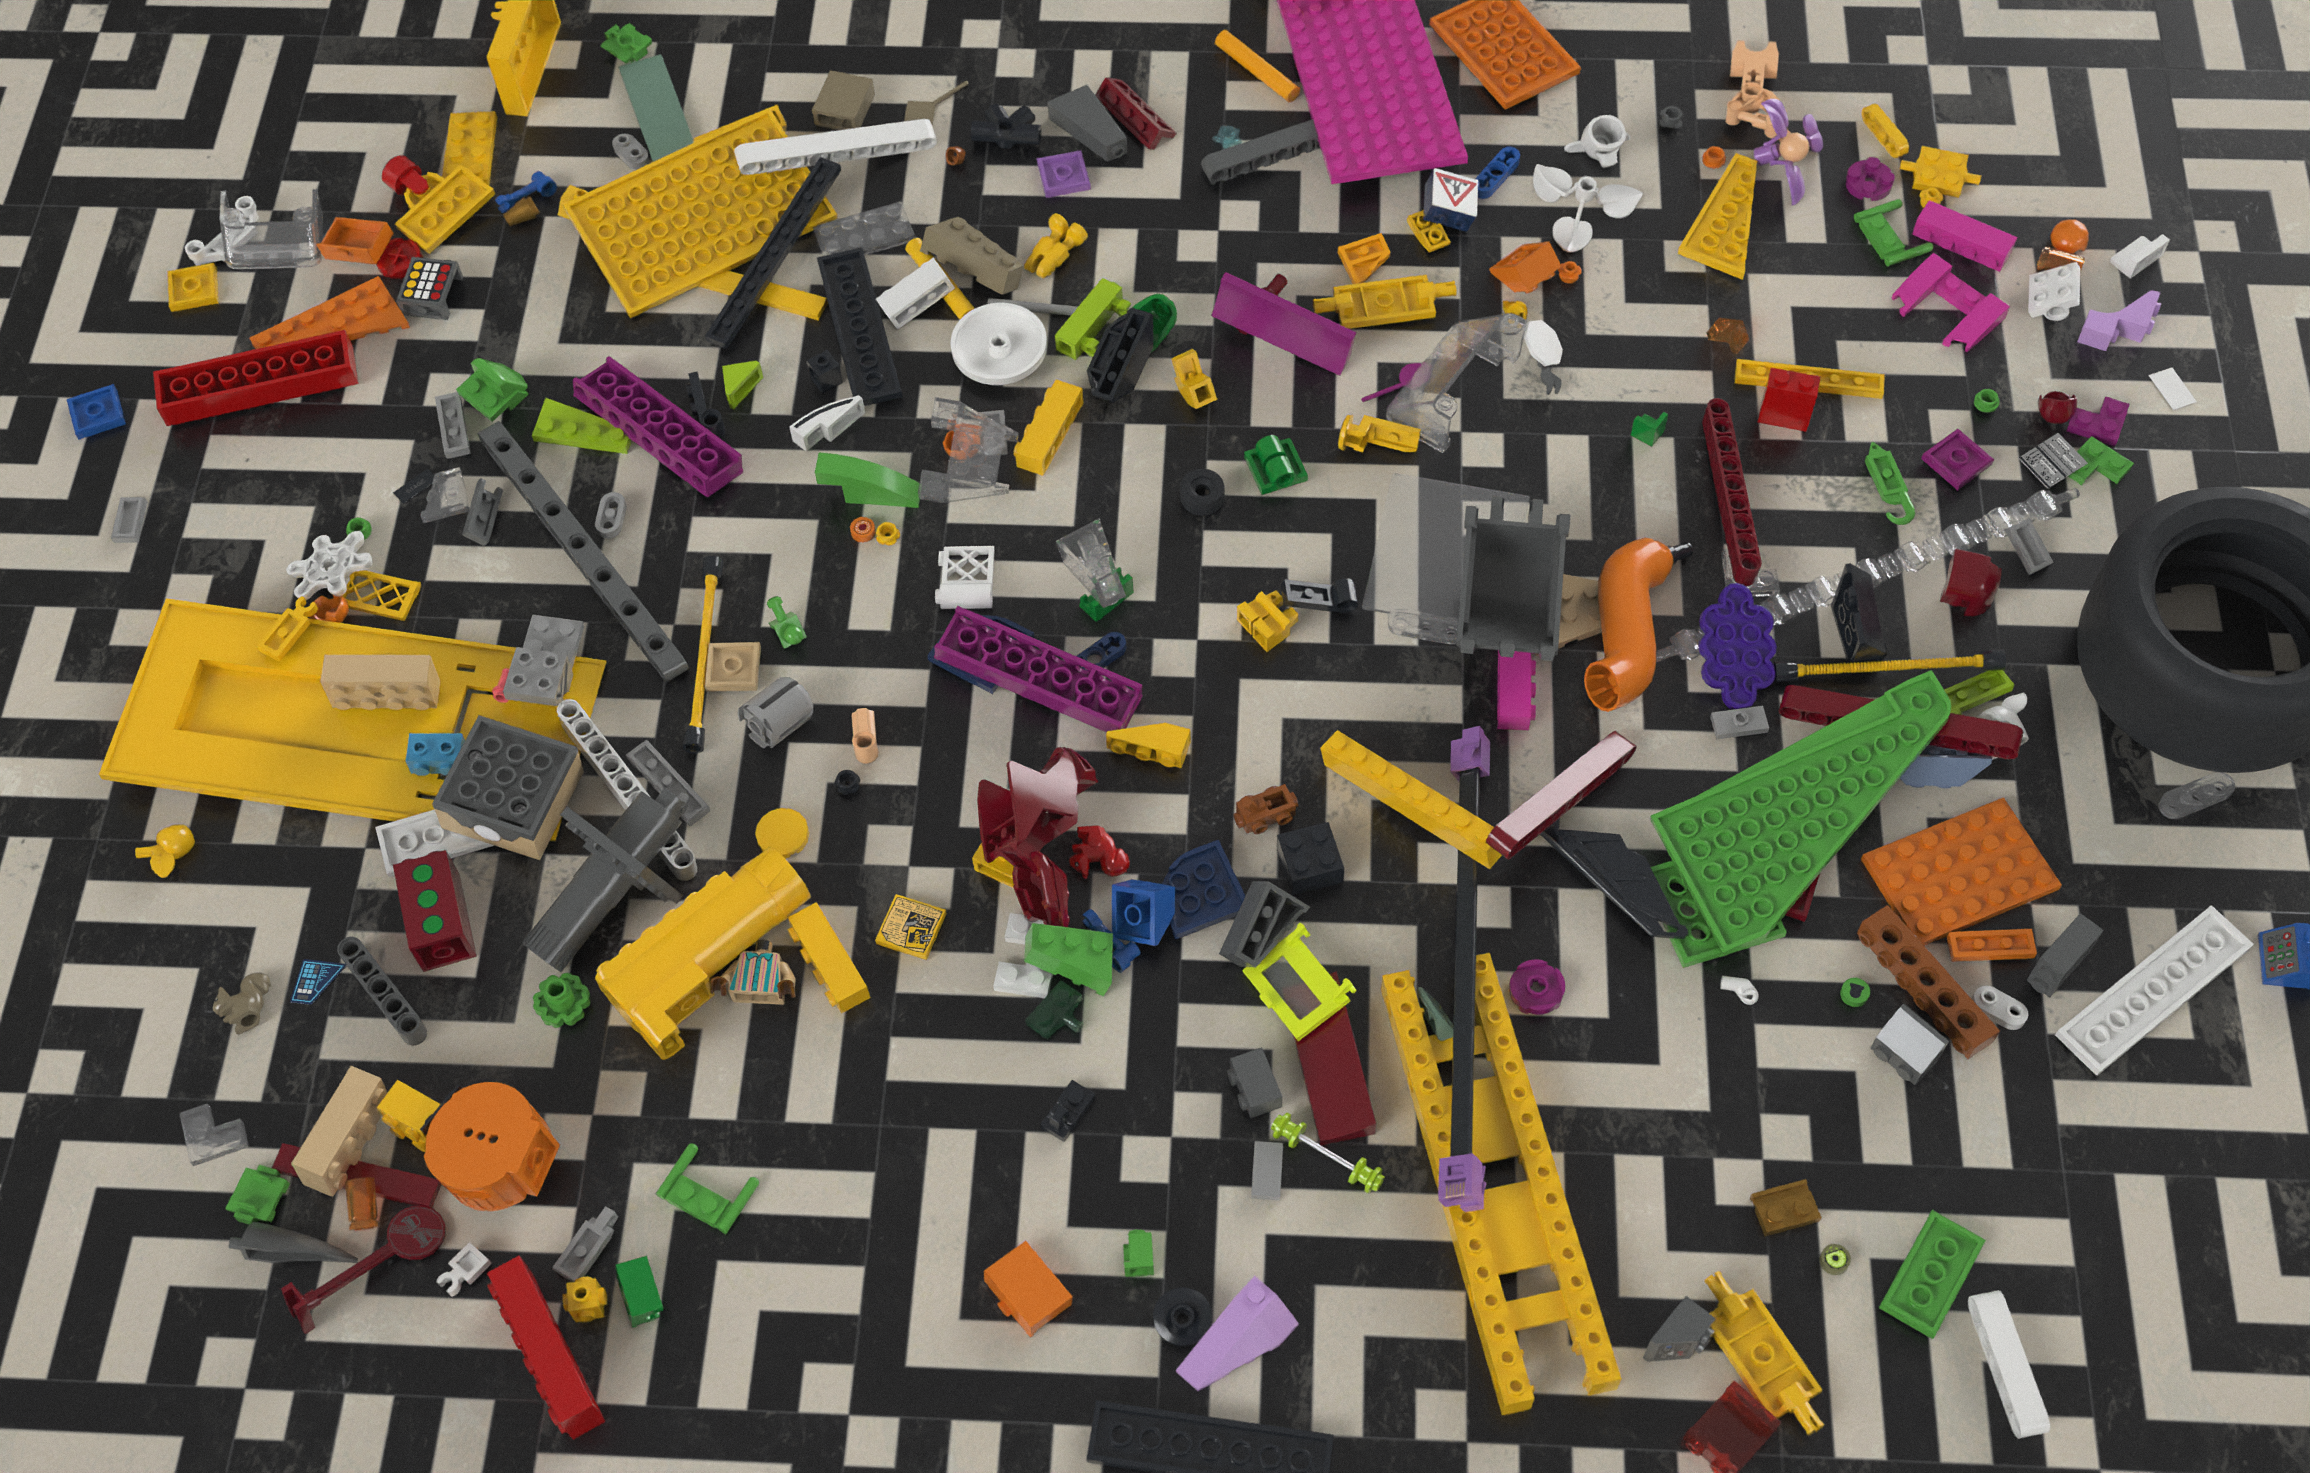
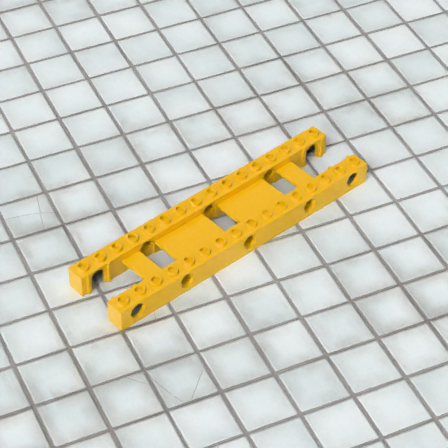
M1490 953L1476 955L1475 1022L1477 1026H1475L1474 1055L1485 1053L1487 1062H1491L1495 1076L1474 1080L1472 1153L1482 1164L1516 1156L1518 1164H1522L1526 1181L1486 1189L1484 1191V1209L1464 1212L1460 1205L1445 1207L1442 1204L1500 1410L1502 1415L1531 1409L1534 1401V1385L1530 1386L1523 1362L1524 1351L1519 1348L1515 1331L1566 1320L1573 1343L1571 1350L1576 1353V1356L1583 1355L1586 1373L1582 1386L1583 1388L1586 1387L1588 1396L1617 1390L1621 1382V1375ZM1406 970L1382 975L1381 992L1438 1189L1439 1159L1450 1157L1452 1085L1443 1087L1436 1063L1453 1060V1037L1440 1041L1436 1035L1428 1036L1423 1019L1424 1009L1420 1008L1414 988L1415 979L1411 977L1410 971ZM1549 1264L1551 1272L1555 1273L1559 1290L1506 1302L1498 1275Z

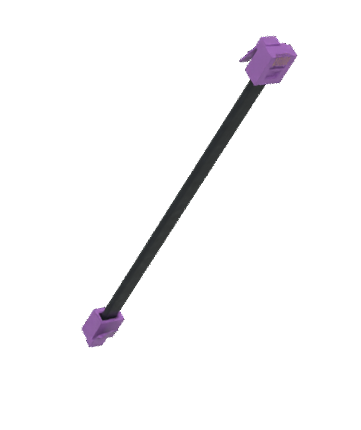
M1480 726L1464 729L1461 739L1451 741L1450 772L1459 782V806L1479 817L1480 777L1490 775V741ZM1458 850L1450 1157L1439 1159L1438 1201L1445 1207L1460 1205L1464 1212L1484 1209V1191L1487 1184L1483 1182L1485 1166H1482V1162L1472 1153L1478 862Z

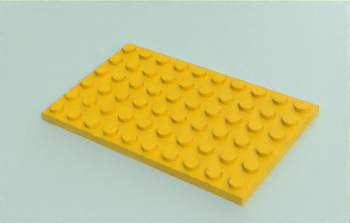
M770 108L563 204L564 210L630 319L699 286L700 283L726 270L730 271L755 259L810 173L807 167L744 175L740 172L734 153L737 146L751 142L788 138ZM826 196L800 236L837 219V213Z

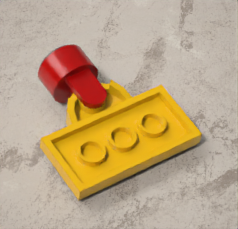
M395 156L385 164L382 171V181L397 194L404 195L406 203L410 208L395 223V226L428 254L435 250L495 195L493 188L462 164L444 179L440 175L431 172L421 176V169L406 156Z

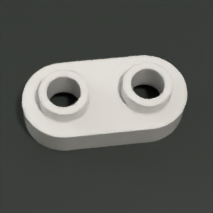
M1992 986L1979 987L1972 997V1000L1990 1020L2007 1029L2017 1030L2021 1028L2028 1018V1010L2024 1004ZM1984 996L1991 997L1993 1001L1986 1000ZM2010 1010L2016 1011L2018 1015L2011 1014Z

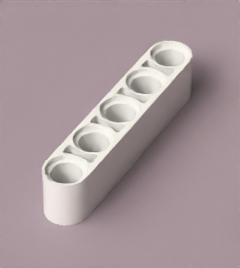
M1998 1290L1969 1296V1311L2013 1433L2019 1439L2049 1432V1418L2003 1294Z

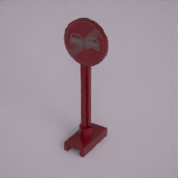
M424 1205L410 1206L403 1209L392 1218L387 1228L388 1243L316 1290L313 1291L312 1289L304 1295L298 1291L292 1282L281 1288L288 1309L293 1317L297 1315L303 1332L307 1334L316 1328L310 1311L321 1305V1301L389 1257L397 1254L405 1259L416 1260L423 1259L436 1252L441 1247L446 1236V1225L442 1216L435 1209Z

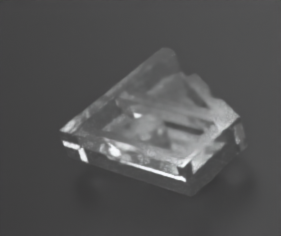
M460 467L435 473L432 482L433 487L426 498L428 501L426 509L421 512L423 523L469 512L470 506Z

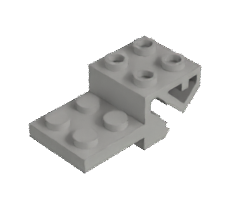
M532 615L523 648L516 647L503 690L505 699L558 706L563 701V695L569 692L573 678L572 668L584 629L583 621Z

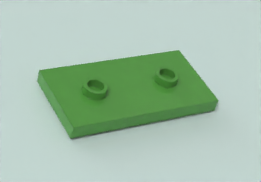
M1932 1210L1879 1308L1933 1339L1986 1240Z

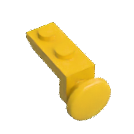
M1347 415L1341 426L1338 447L1344 451L1346 446H1349L1356 451L1364 452L1367 443H1372L1403 452H1416L1421 429L1367 415L1363 416L1359 425L1353 424V415Z

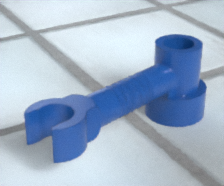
M537 171L532 175V182L511 195H501L495 201L498 205H502L498 209L502 213H506L517 201L535 191L540 192L544 197L552 196L557 190V184L551 177L545 176L541 171Z
M1089 909L1082 915L1085 918L1082 922L1087 928L1092 931L1112 933L1092 909ZM1113 934L1114 951L1112 952V967L1117 972L1122 973L1141 952L1134 942L1130 941L1125 945Z

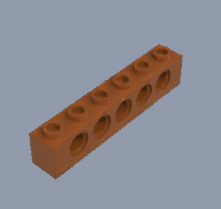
M1888 905L1862 921L1857 932L1862 944L1875 953L1879 963L1884 968L1890 970L1895 976L1898 985L1912 995L1916 1005L1921 1010H1925L1933 1019L1935 1027L1948 1036L1956 1051L1963 1053L1967 1059H1970L1995 1041L2000 1030ZM1883 938L1890 939L1894 944L1885 942ZM1901 959L1909 960L1912 965L1904 963ZM1920 980L1929 982L1931 986L1924 985ZM1939 1001L1946 1002L1949 1007L1942 1006ZM1957 1022L1966 1024L1968 1028H1962Z

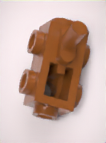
M1286 784L1278 787L1272 786L1262 793L1254 796L1247 795L1236 802V813L1233 814L1234 820L1239 829L1244 828L1246 834L1253 832L1258 835L1265 832L1268 826L1274 823L1285 825L1291 822L1293 816H1296L1298 801L1294 792L1289 793Z

